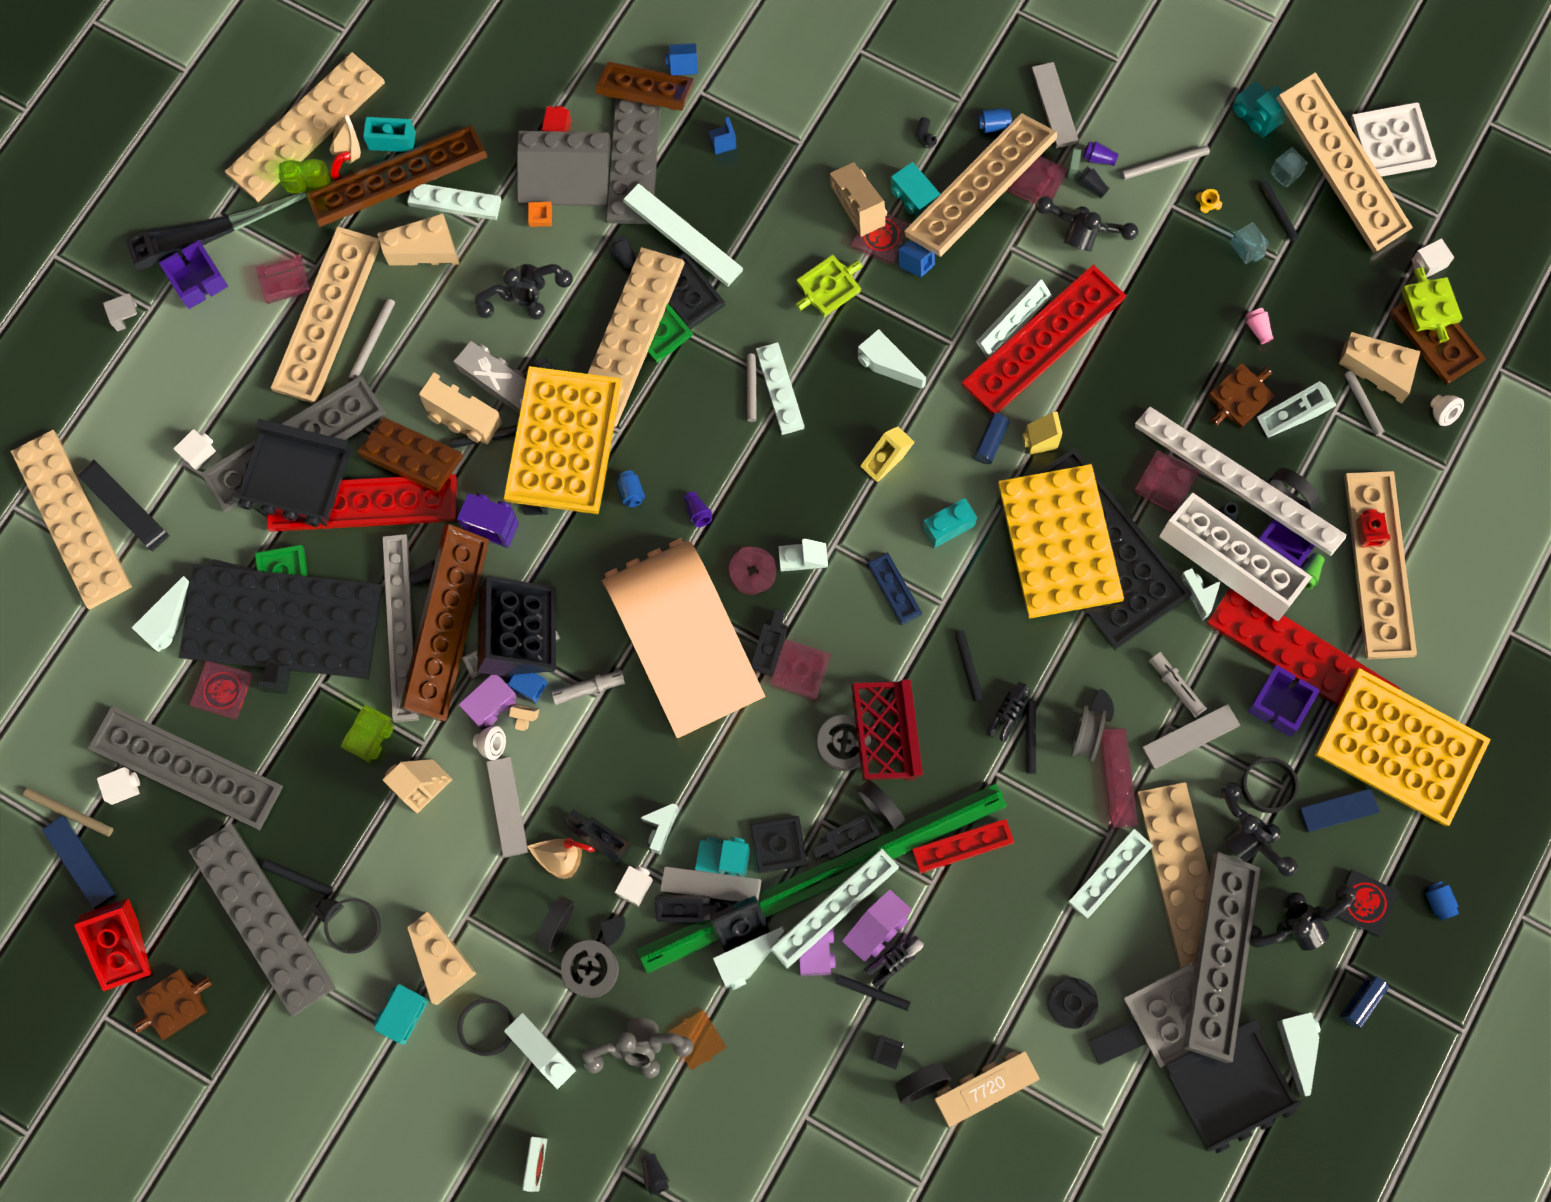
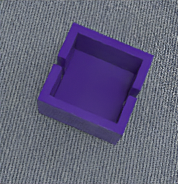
M200 240L181 250L190 263L187 266L178 253L159 263L188 309L206 300L205 295L209 294L211 297L229 287Z
M468 493L457 518L463 530L490 539L489 542L509 548L519 525L511 508L512 506L503 501H498V503L489 501L490 499L483 494L476 493L475 496Z
M1275 519L1259 538L1260 541L1297 567L1301 566L1315 547V545Z
M1276 665L1269 673L1247 712L1265 723L1269 720L1273 721L1272 727L1291 737L1298 730L1320 690L1302 679L1291 688L1289 685L1296 676Z

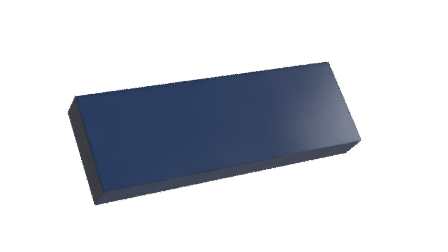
M888 552L867 563L869 570L901 626L922 615V611Z
M1372 789L1299 809L1307 833L1379 813Z

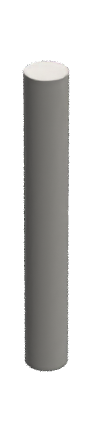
M747 354V421L755 422L757 420L756 355Z
M1353 370L1345 373L1344 375L1375 435L1378 436L1385 431Z

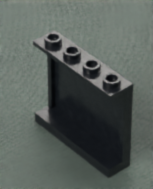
M258 419L256 428L259 431L255 447L238 495L232 493L231 497L237 502V506L242 509L251 510L256 508L266 515L273 516L276 513L290 521L300 519L310 526L318 527L319 524L327 526L353 450L352 446L347 440Z
M1256 1019L1238 1027L1233 1062L1225 1063L1192 1051L1163 1066L1207 1151L1215 1150L1216 1154L1230 1147L1228 1142L1236 1138L1239 1142L1253 1135L1251 1130L1259 1126L1261 1130H1264L1275 1124L1273 1119L1282 1115L1283 1118H1287L1297 1113L1296 1107L1302 1105L1301 1100L1297 1101L1263 1040L1259 1032L1261 1027Z

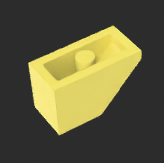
M1052 412L1027 425L1025 433L1022 434L1024 447H1028L1029 454L1058 449L1062 436L1058 412Z
M899 427L893 428L883 434L861 467L878 482L903 459L914 444V441Z

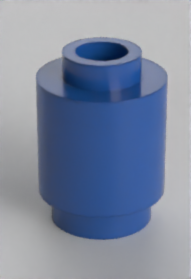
M1010 109L982 110V115H978L979 129H983L984 133L1004 131L1012 123Z
M634 471L620 473L616 477V486L622 503L629 507L640 505L645 498V494L639 477L635 475Z
M1440 881L1428 886L1429 891L1425 895L1434 915H1438L1440 921L1459 914L1457 910L1459 906L1449 884L1443 885V882Z

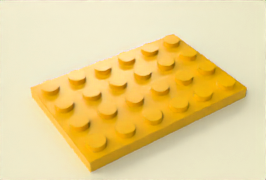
M529 366L504 495L505 502L599 514L622 386L621 378Z
M1092 464L998 482L1028 619L1122 602L1124 600Z
M1359 668L1355 671L1314 755L1446 827L1450 825L1491 739Z

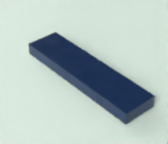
M61 816L42 830L93 909H98L117 895L65 816Z

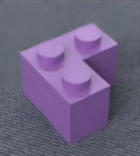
M889 890L866 911L842 942L864 962L871 955L876 958L885 948L882 943L884 941L888 943L909 922L906 917L912 909L894 892Z

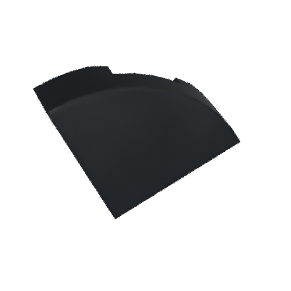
M1100 689L1089 710L1101 712L1102 709L1106 710L1105 720L1111 722L1114 715V705L1107 692Z
M321 899L310 903L308 907L324 922L328 911L338 901ZM342 904L332 912L329 921L344 908Z
M625 916L600 922L607 947L614 945L622 936L626 925Z

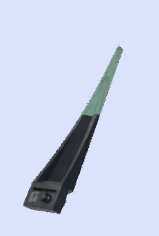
M300 192L284 199L232 215L187 225L148 230L127 239L126 242L137 271H140L144 268L152 267L154 264L167 259L175 253H178L179 256L184 255L181 250L200 240L202 245H206L307 196L305 192Z

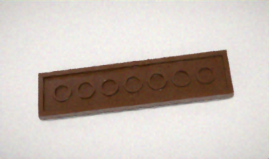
M470 125L308 192L306 195L316 220L321 227L429 181L436 180L441 176L455 172L465 166L477 163L487 158V154L473 126Z
M450 524L444 525L400 709L441 722L447 720L490 539Z

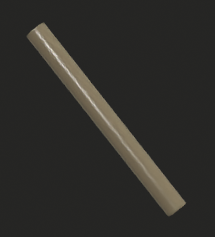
M30 788L24 791V797L109 837L113 832L112 827Z

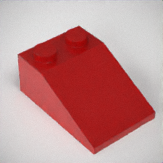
M129 898L84 913L78 918L74 926L103 991L151 975L138 919Z

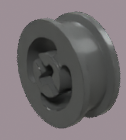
M1088 705L1083 706L1075 731L1071 757L1075 758L1076 755L1088 757L1089 762H1094L1103 733L1106 710L1102 709L1101 712L1089 710Z
M837 715L827 720L820 728L817 737V749L822 761L830 768L837 771H851L861 766L858 740L855 739L851 732L848 731L847 743L849 744L846 745L845 756L851 754L853 750H857L858 753L854 757L839 759L834 757L827 748L832 746L834 751L840 755L841 743L839 742L842 741L843 730L837 732L835 736H831L830 733L834 729L848 727L856 731L854 716ZM870 735L865 739V745L869 749L871 747Z
M586 940L576 943L566 952L561 964V974L566 986L577 995L584 998H598L608 993L615 985L619 975V965L616 956L607 946L598 941ZM585 953H588L587 957L582 958L578 963L582 967H590L592 963V966L596 969L603 970L601 963L597 961L599 955H603L607 962L606 976L602 982L595 986H592L593 982L599 980L602 976L599 972L591 971L590 975H588L585 970L577 969L578 974L583 978L581 984L576 982L573 975V967L576 960Z

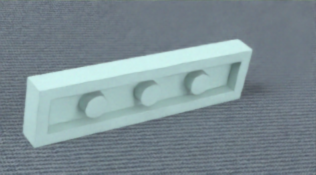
M427 184L411 189L408 199L410 207L497 220L501 204L500 196Z
M1036 278L976 341L987 358L991 357L1020 331L1052 297L1042 279Z
M779 343L756 348L781 434L784 435L804 429V423Z
M1134 829L1068 903L1087 920L1153 845Z

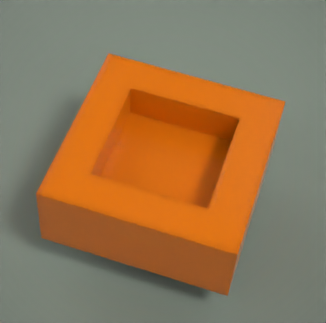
M528 202L529 227L552 226L551 202Z

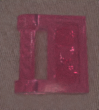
M301 254L295 255L293 259L266 267L264 265L256 267L264 300L267 304L311 292ZM295 267L297 268V270H294V271H290V272H287V273H283V274H280V275H276V276H273V277H270V278L267 277L268 275H271V274H275V273H278V272H282V271H285V270H288V269H292V268H295Z

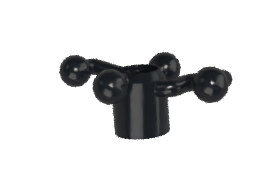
M1041 196L1036 201L1035 206L1039 213H1051L1070 223L1063 241L1067 245L1091 252L1098 232L1120 233L1123 239L1128 241L1135 239L1138 235L1139 230L1136 224L1131 222L1124 225L1101 223V216L1096 212H1090L1087 207H1078L1072 214L1054 205L1053 200L1049 196Z
M522 264L515 269L509 268L503 274L504 283L507 285H493L475 296L476 312L481 318H490L494 313V306L491 302L486 301V299L499 294L505 301H514L518 305L527 306L528 316L534 320H539L545 314L544 306L537 302L540 290L545 286L543 276L554 273L556 284L559 287L566 288L573 282L572 274L557 264H549L538 268L531 264Z
M1229 782L1221 788L1222 795L1231 813L1236 818H1239L1238 826L1224 838L1228 847L1244 862L1249 861L1260 851L1278 868V871L1283 876L1294 875L1298 870L1296 860L1292 857L1281 858L1272 850L1271 843L1277 842L1281 837L1280 828L1275 824L1266 825L1259 817L1248 814L1239 807L1237 800L1242 796V788L1239 784Z
M1342 884L1337 887L1335 896L1339 902L1329 909L1324 906L1313 907L1306 903L1307 901L1303 894L1299 892L1291 893L1286 900L1289 909L1285 913L1284 921L1276 927V933L1263 936L1262 930L1258 926L1252 925L1250 945L1260 948L1276 944L1285 940L1286 936L1291 933L1301 950L1310 951L1322 946L1329 938V932L1322 921H1329L1347 910L1355 900V889L1348 884Z

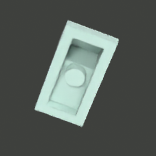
M802 539V544L779 546L781 571L828 567L826 543Z
M1191 568L1183 572L1180 580L1192 593L1190 599L1201 619L1204 620L1211 613L1220 582L1203 589L1201 577L1195 574Z
M671 804L641 817L642 822L657 827V831L652 830L648 840V844H651L650 849L652 852L661 855L679 811L677 805Z

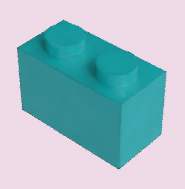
M366 117L363 137L369 150L407 152L414 149L416 132L411 119Z
M913 162L891 177L890 190L896 198H900L907 212L911 215L914 214L916 218L941 195Z
M963 498L925 519L923 530L933 547L936 548L974 527L977 516L966 498Z
M398 984L396 988L393 987L386 999L388 1004L384 1011L381 1010L374 1020V1024H376L374 1030L399 1044L405 1045L429 999Z

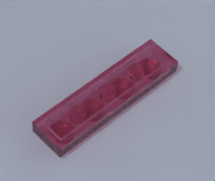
M1126 728L1103 730L1101 740L1112 828L1136 827L1138 822Z

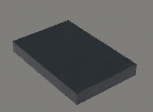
M684 252L677 257L682 259L685 264L668 304L691 330L726 305L725 301Z

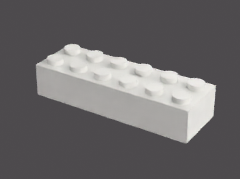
M1194 493L1188 497L1171 517L1159 536L1276 621L1281 619L1312 578V576Z

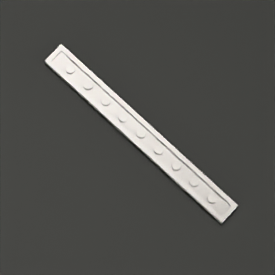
M1149 407L1135 423V428L1331 556L1345 540V533L1152 407Z

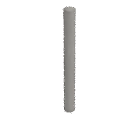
M1206 145L1121 172L1122 178L1126 180L1208 155L1210 153L1209 147Z
M387 298L348 376L349 380L353 381L359 377L395 305V301Z

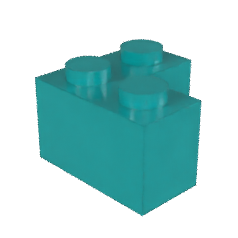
M1255 81L1236 96L1232 108L1238 117L1243 118L1249 124L1253 132L1258 133L1264 138L1283 123L1286 113L1276 99L1284 91L1278 85H1275L1267 92Z
M707 837L706 841L700 840L695 870L746 877L750 855L749 844L744 843V839L730 837L729 841L724 840L723 844L717 838Z

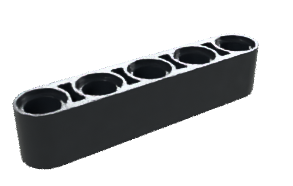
M95 459L76 474L152 552L170 536Z

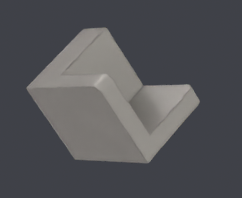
M129 293L103 303L108 319L117 332L126 329L124 319L137 314L135 309L137 307L136 301Z

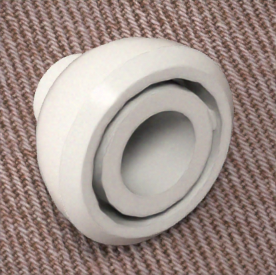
M1437 395L1431 402L1436 422L1440 426H1447L1453 423L1460 416L1464 407V401L1453 395L1443 397Z
M498 726L488 727L482 730L480 734L477 733L473 738L474 747L478 749L483 757L489 760L498 759L504 751L506 738L503 730Z

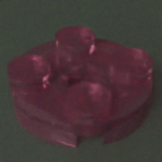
M758 547L741 548L733 556L729 564V574L733 585L738 591L747 595H756L759 592L768 590L776 579L774 558L767 551ZM757 566L756 569L759 571V573H754L753 576H749V571L746 569L748 567Z

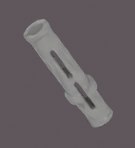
M1159 652L1148 661L1162 676V682H1166L1193 714L1194 718L1207 709L1178 674L1179 670L1171 666L1162 655V652Z
M621 669L602 676L597 674L595 678L551 690L555 705L596 692L604 693L606 689L624 685L625 680Z

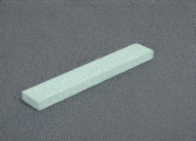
M640 184L624 198L626 205L727 287L743 271L739 264Z
M880 849L775 943L770 950L786 968L790 967L890 877L899 866L883 849Z

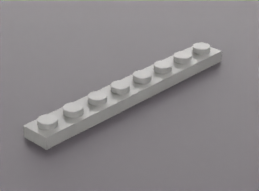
M406 534L383 537L393 722L418 721V714L400 709L414 651L408 536Z

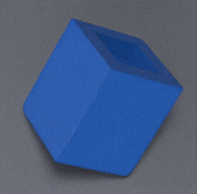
M729 117L725 118L724 127L708 131L715 155L737 148L736 135Z
M909 240L899 249V266L919 277L924 276L935 265V254L912 240Z

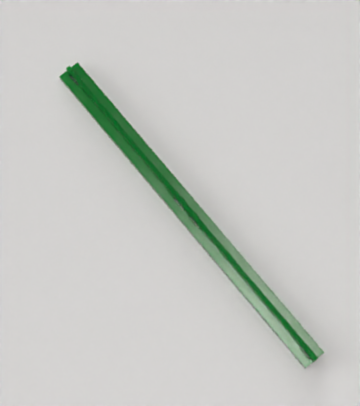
M994 784L759 893L758 902L765 919L844 883L880 849H883L894 860L911 852L914 848L924 846L1006 808L1007 805L1003 799L1002 792ZM997 799V801H995V802H993V803H991V804H989V805H987V806H984L985 804H987V803H989V802H992V801H994V800ZM842 871V873H840V874H838V875H836V876H834V877L829 878L830 876H832V875H834V874L839 873V872ZM817 882H820L819 884H816V885H814V886H812V887H810V888H808V889L806 888V887L811 886V885H813V884H815V883H817ZM706 920L704 923L696 922L637 951L648 974L719 941L712 921ZM662 955L661 957H659V958H657V959H655V960H653V961L648 962L649 960H651V959H653V958H655V957H658V956Z

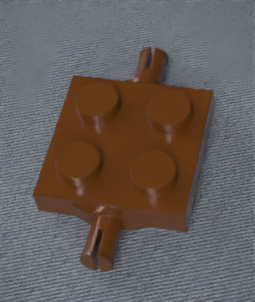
M1241 363L1208 395L1219 410L1210 418L1211 423L1217 419L1213 423L1217 426L1226 417L1241 429L1275 397L1263 383L1272 374L1271 370L1263 375L1269 369L1264 367L1255 375Z
M179 969L136 997L144 1009L145 1017L132 1024L133 1028H136L135 1031L140 1033V1031L151 1025L156 1029L161 1039L165 1040L207 1013L208 1010L202 1002L200 992L213 985L209 981V977L206 976L194 984L187 978L183 969Z

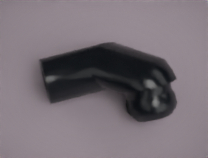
M921 117L916 131V138L924 148H933L937 143L936 136L932 137L933 134L928 132L930 119Z

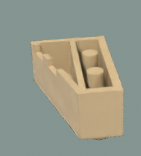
M853 162L830 173L831 187L861 237L885 226L887 212L884 200L868 181L862 169H859Z
M443 214L377 234L388 265H417V263H431V265L452 263L453 265H460Z
M1351 332L1344 343L1339 364L1350 371L1353 370L1362 379L1366 378L1377 385L1378 389L1387 391L1396 397L1398 402L1403 403L1410 394L1420 351Z
M433 373L419 393L428 418L436 424L442 423L455 433L461 432L466 434L474 442L478 443L481 441L488 445L502 423L498 411L473 396L470 399L458 393L459 387L453 384L450 388L439 380L440 376Z
M433 759L401 762L399 765L395 764L385 773L386 777L383 779L416 813L427 805L452 780Z
M426 912L407 927L431 1003L438 1005L477 974L432 914Z

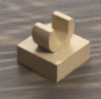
M519 704L513 705L510 709L509 717L517 718L515 729L522 731L528 729L529 721H534L538 718L539 709Z

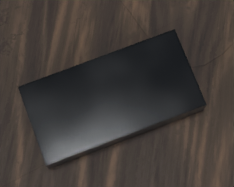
M1135 1021L1088 1042L1099 1065L1146 1044Z

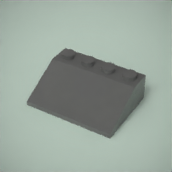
M519 131L518 205H528V202H551L554 206L608 207L611 162L609 133Z

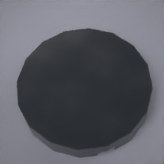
M1078 978L1064 979L1052 988L1048 996V1009L1051 1017L1057 1024L1068 1029H1079L1087 1026L1094 1020L1098 1012V997L1092 986L1084 980Z

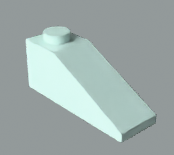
M879 329L858 346V360L864 367H869L873 372L921 389L925 387L926 377Z
M1319 381L1257 416L1269 438L1313 419L1337 405L1327 386Z
M184 576L132 627L158 652L171 644L187 606L191 583Z
M782 927L713 958L726 988L732 987V990H735L746 984L745 980L751 977L771 952L770 948L783 937L784 930Z
M523 1013L504 1030L557 1089L576 1071L575 1067Z
M1312 1013L1277 1021L1299 1097L1311 1095L1319 1043L1318 1033L1320 1032L1319 1022L1316 1017L1313 1018Z

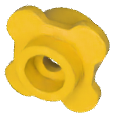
M1208 189L1203 193L1199 192L1196 196V200L1201 205L1200 211L1203 213H1208L1209 210L1213 209L1219 210L1222 207V202L1219 201V194L1215 189Z

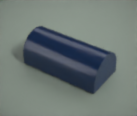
M997 412L992 415L974 454V460L983 464H992L1010 423L1008 418Z
M1378 976L1367 977L1342 1012L1341 1018L1353 1027L1361 1029L1389 989V986Z

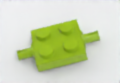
M831 255L797 279V285L804 292L805 297L795 303L796 308L801 311L812 304L826 317L861 292V287L856 283L852 274L861 269L862 264L859 263V260H856L846 267L834 255Z
M1417 268L1414 270L1418 283L1406 285L1401 290L1415 330H1436L1439 342H1445L1449 340L1445 327L1450 324L1459 323L1463 319L1448 277L1428 280L1424 268Z

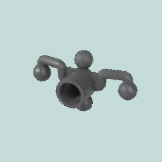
M633 1018L627 1022L625 1032L618 1035L616 1044L606 1042L585 1050L583 1053L584 1067L591 1074L600 1072L604 1066V1061L600 1055L611 1053L615 1058L625 1059L630 1065L640 1067L644 1077L654 1078L660 1071V1065L654 1057L655 1053L662 1049V1043H673L674 1052L680 1057H687L693 1051V1042L688 1037H681L675 1033H658V1025L650 1019Z

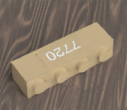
M1015 1050L1004 1056L1006 1062L998 1066L993 1062L981 1068L983 1074L977 1077L970 1074L959 1080L961 1085L952 1090L949 1085L936 1092L938 1098L934 1099V1102L947 1127L949 1128L1040 1080L1027 1053L1019 1054L1018 1050Z

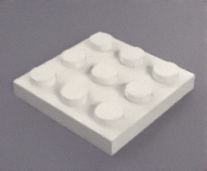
M1419 103L1352 115L1351 122L1355 136L1380 176L1419 170L1436 165V157Z

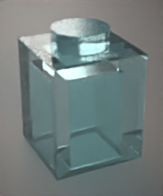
M1291 147L1275 160L1270 174L1284 188H1287L1303 174L1308 162Z
M1252 222L1234 233L1230 244L1245 264L1252 260L1256 262L1266 255L1265 251L1269 242Z

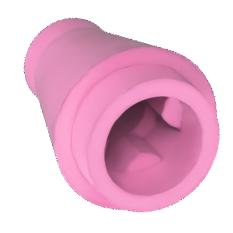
M1259 308L1246 315V323L1256 335L1260 344L1274 339L1268 312H1265L1263 308Z

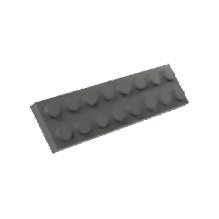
M361 375L285 421L282 425L346 440L387 414ZM257 439L201 473L226 513L238 505L231 496L232 493L238 495Z
M111 706L88 747L89 750L258 830H261L283 788L282 785L114 706Z
M230 823L189 850L291 1017L296 1016L336 989L234 824Z
M1216 852L1212 855L1183 1048L1225 1063L1233 1062L1260 867Z

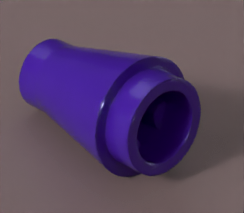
M1089 141L1085 148L1083 159L1088 160V163L1114 166L1119 153L1110 150L1097 141Z
M695 491L687 493L684 496L690 522L698 528L706 526L712 521V511Z

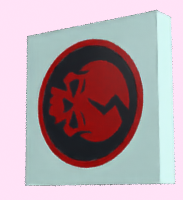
M530 1138L522 1187L523 1191H539L547 1139Z

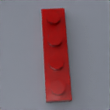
M1004 819L914 848L912 852L919 873L922 874L1014 844V840L1007 820Z

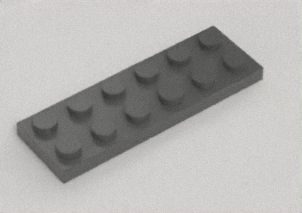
M616 98L607 210L608 223L651 225L626 205L624 198L638 184L655 196L660 106H650L645 103L630 102L625 99Z

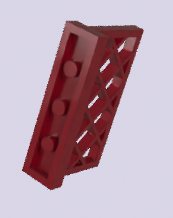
M911 679L899 682L851 684L862 781L887 779L915 780L922 776L923 771ZM859 689H866L873 695L867 704L860 698ZM883 689H892L893 699L890 703L880 695ZM875 699L886 707L880 715L870 707ZM888 710L896 717V723L893 727L883 719ZM865 711L876 719L870 728L862 720V715ZM878 723L889 731L883 739L873 731ZM891 734L899 741V747L896 750L885 742ZM868 735L879 743L873 752L865 745V739ZM881 746L892 755L886 763L876 755ZM894 758L901 763L902 773H895L888 766ZM871 759L882 767L877 774H869L868 763Z

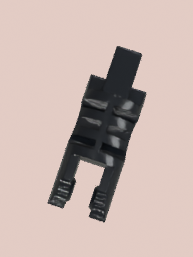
M1018 682L1013 691L1008 692L998 713H996L987 729L986 734L988 736H994L1001 724H1004L999 740L1007 741L1016 721H1018L1028 702L1026 698L1030 690L1026 684Z
M913 936L908 941L903 939L863 971L866 975H871L882 966L885 968V971L872 982L874 987L878 988L916 958L915 954L924 947V944L917 936Z

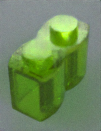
M309 159L304 162L288 160L279 164V179L288 192L313 191L330 184V172L322 160Z
M365 704L358 714L354 725L344 738L341 747L370 763L372 759L375 760L382 750L380 744L383 739L389 738L394 730L393 720Z

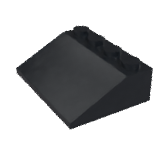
M486 576L479 589L477 672L498 676L554 672L556 670V587Z

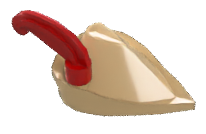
M348 115L336 127L333 134V142L330 146L331 154L336 156L330 169V175L334 180L340 178L338 172L343 161L348 164L359 159L361 154L359 143Z
M571 838L553 839L527 846L536 860L550 874L560 879L572 877L577 871L581 862L582 849L589 852L595 851L593 847L575 842Z

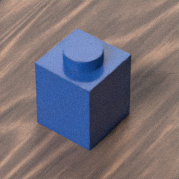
M696 43L670 45V53H666L665 57L666 67H671V75L698 74Z
M537 673L509 675L508 686L515 693L534 704L537 703L548 685L546 679Z

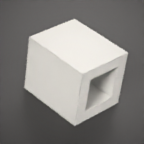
M1440 239L1418 250L1412 262L1414 269L1423 267L1426 277H1429L1447 268L1454 256L1444 241Z
M194 429L174 448L178 455L196 471L216 452L211 446L213 443L212 439L204 432L200 435Z
M125 767L97 778L104 801L112 805L140 794L137 787L140 785L137 774Z
M638 865L635 869L629 866L615 891L616 895L639 907L653 882L652 878L649 877L650 872Z

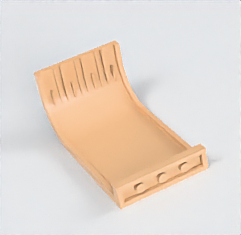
M682 538L669 543L670 548L663 552L658 548L647 553L648 559L640 562L639 558H636L626 563L627 568L620 572L615 568L604 573L605 578L601 580L617 609L676 738L765 697L702 560L691 541L686 540L683 542Z

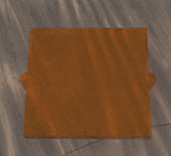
M704 1010L690 1019L685 1018L682 1024L668 1032L678 1034L681 1037H688L692 1040L693 1051L690 1055L684 1057L691 1070H694L706 1061L711 1062L712 1057L727 1048Z

